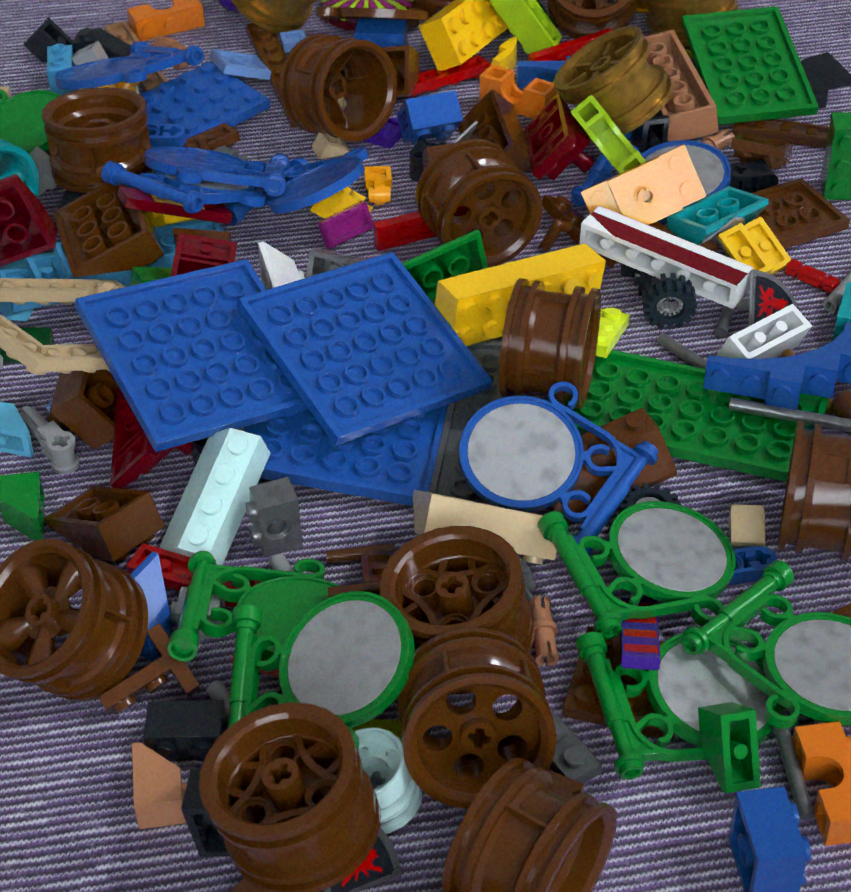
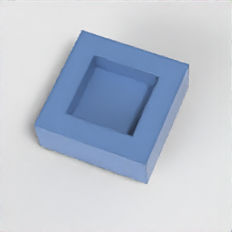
M304 30L280 32V40L284 52H290L298 42L306 38Z

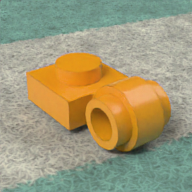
M391 166L364 167L365 190H368L369 203L385 205V202H390V189H392Z

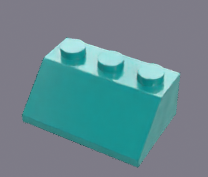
M728 186L682 208L683 210L667 216L668 229L681 239L699 245L734 217L744 218L745 224L753 221L769 205V200Z

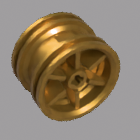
M625 26L609 31L589 42L560 67L553 81L554 87L560 92L561 98L567 104H580L592 94L623 135L638 128L659 112L668 102L674 89L673 83L667 77L664 67L657 64H649L646 60L651 48L647 39L644 38L641 29L636 26Z

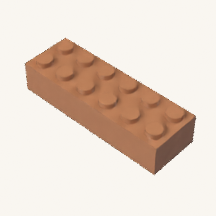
M674 29L645 36L644 38L647 39L651 48L646 60L649 64H657L664 67L667 77L671 79L674 86L673 93L668 102L654 115V117L668 115L670 118L667 142L691 140L718 133L717 107Z

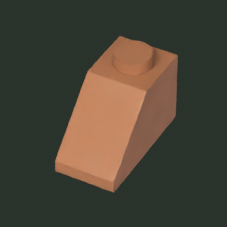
M132 743L134 809L139 830L186 823L181 807L187 783L182 781L180 767L142 743Z

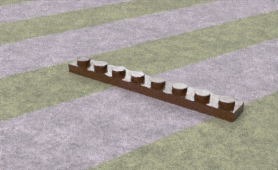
M253 22L246 24V33L258 58L272 72L269 82L283 109L279 93V81L286 55L274 32L263 29ZM285 113V116H286V118H287V120H288V122H289L291 128L297 127L296 125H294V124L290 121V119L288 118V116H287L286 113Z

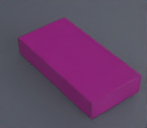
M360 201L317 222L326 248H333L373 228V221L366 201Z

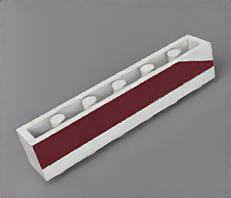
M598 206L581 223L580 244L585 243L600 255L648 273L651 276H656L661 279L660 274L663 273L666 274V278L670 277L671 273H676L677 279L680 275H683L686 281L689 279L692 282L697 295L731 309L750 290L751 270H753V267L601 206Z

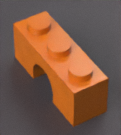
M172 0V7L163 10L154 9L150 4L127 8L129 26L140 41L205 26L203 5L199 0Z
M493 64L479 75V101L493 89L514 106L517 115L532 119L558 93L554 83L535 78L522 91L515 84L513 70Z
M840 721L795 727L793 742L804 780H821L833 786V788L818 790L814 807L815 820L824 845L851 843V737L845 735Z

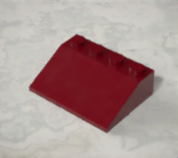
M17 174L0 180V267L47 251L56 246L57 228L46 208Z

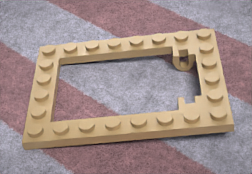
M0 278V304L1 302H11L25 305L26 302H36L42 305H49L50 302H59L65 305H72L76 298L124 288L125 286L116 280ZM0 314V348L6 351L8 357L18 360L25 365L27 371L37 375H44L46 372L56 371L70 374L71 371L82 370L95 373L96 370H109L95 344L43 345Z

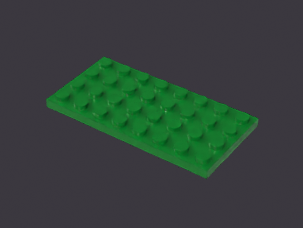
M612 350L607 358L596 356L583 409L574 408V412L600 427L643 408L659 427L671 457L787 482L797 422L729 410L731 398L764 404L766 399L704 389L706 369L616 350ZM801 393L797 410L825 414L829 398ZM575 423L580 435L589 432ZM804 424V429L813 430V425Z

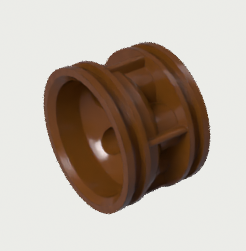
M469 139L445 148L428 163L420 176L416 188L417 210L430 230L438 236L440 243L444 245L478 229L481 233L488 268L503 264L518 255L533 239L541 222L543 206L539 191L527 176L518 170L514 161L503 148L488 140ZM488 184L486 193L475 194L477 188ZM467 206L468 211L466 214L454 216L458 207Z
M467 627L439 634L425 642L414 652L413 665L410 668L408 680L397 697V706L401 724L404 761L410 776L426 794L446 805L469 809L491 776L505 763L514 758H523L533 764L534 768L540 767L548 771L556 750V727L546 699L539 667L526 647L505 633L488 628ZM468 689L474 693V697L471 703L464 705L462 708L453 705L447 699L448 695L454 692ZM503 695L518 697L513 707L506 712L499 713L493 709L494 702ZM440 725L447 727L452 733L446 738H435L427 733L426 730Z

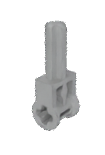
M22 407V411L19 414L29 431L39 440L42 453L51 461L52 470L58 474H69L77 470L80 466V459L74 451L76 445L74 435L63 431L54 420L48 423L35 408Z

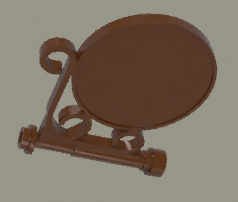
M329 4L316 7V16H320V20L325 23H329V18L353 19L355 21H358V18L407 20L409 27H418L420 21L429 19V12L420 11L419 8H409V10L329 7Z

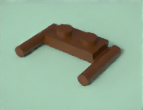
M394 543L327 550V564L361 560L363 583L328 587V597L350 591H364L380 596L381 576L386 564L395 553Z

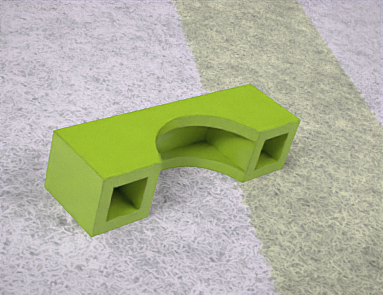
M592 94L570 111L578 124L619 174L646 162Z

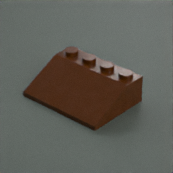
M104 183L53 212L74 277L132 270V267H144L152 264L158 258L164 256L148 212L125 208L118 198L119 186H129L123 184L114 186Z

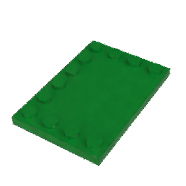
M778 6L682 16L681 24L699 76L717 107L718 125L817 114L818 103Z

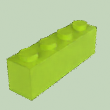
M489 0L496 14L501 16L507 24L510 33L517 37L526 54L559 44L562 35L536 0Z

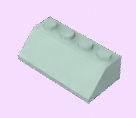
M228 428L216 432L214 436L208 437L159 548L191 557L198 551H207L216 560V565H223L246 512L245 503L250 501L249 487L258 484L271 454L261 436Z

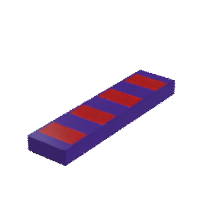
M621 597V601L629 603L630 598ZM641 599L638 606L656 605L657 600ZM658 616L646 619L634 618L623 620L621 625V667L660 670L661 656Z

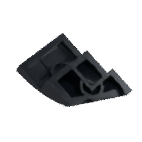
M829 52L801 60L818 103V109L826 107L829 89L851 85V74Z

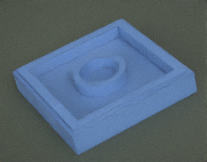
M217 49L210 50L209 58L223 74L270 80L272 72L256 55Z

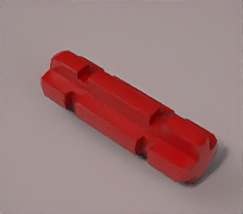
M791 259L786 265V275L793 278L798 276V280L818 289L821 286L822 290L829 294L840 283L837 277L832 275L827 277L825 272L807 264L802 266L803 263L795 259Z

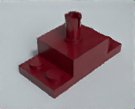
M560 92L551 99L524 129L531 171L539 180L546 174L554 181L570 163L577 166L583 173L590 170L594 164V159L582 151L590 143L589 136L570 111L572 110L563 101Z
M179 233L170 277L235 262L237 242Z
M118 386L110 486L124 489L129 483L136 481L140 473L147 474L173 449L189 455L192 453V446L190 442L155 452Z

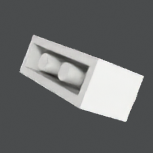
M791 304L729 336L716 356L746 359L777 358L781 356L784 350L796 348L812 325L794 304Z

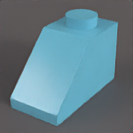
M0 401V452L32 458L34 450L29 429L14 404Z

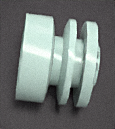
M376 727L359 729L355 731L360 743L358 752L363 769L370 778L381 808L380 827L385 834H389L404 827L416 815L422 803V789L414 782L407 770L402 743L399 738L388 730Z

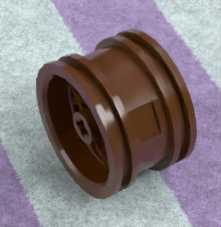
M547 0L550 17L556 26L564 34L576 39L607 28L615 30L627 26L634 16L637 0H617L613 4L611 3L614 0Z
M797 421L777 550L784 551L786 544L795 545L796 553H802L803 548L808 547L839 552L840 560L848 561L851 554L850 435L823 432L822 424L816 423L813 430L804 429V422Z
M474 526L437 528L420 534L405 543L391 556L383 569L380 580V596L390 601L406 618L412 630L415 651L425 642L439 634L467 627L488 628L505 633L519 641L529 652L532 649L534 628L529 603L525 597L526 590L520 559L514 548L503 537L487 529ZM462 689L452 694L463 695L473 692L468 689Z
M288 702L270 705L254 711L233 723L218 737L207 753L200 771L199 791L203 806L209 814L212 823L223 837L225 847L240 874L259 890L265 892H319L332 887L351 875L367 858L376 843L381 826V808L368 774L363 769V764L350 730L341 718L326 708L310 703Z

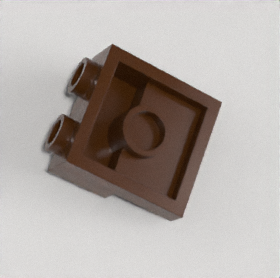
M740 133L732 138L731 149H734L733 156L740 157V162L742 163L762 159L767 162L770 168L781 169L782 166L790 163L794 142Z

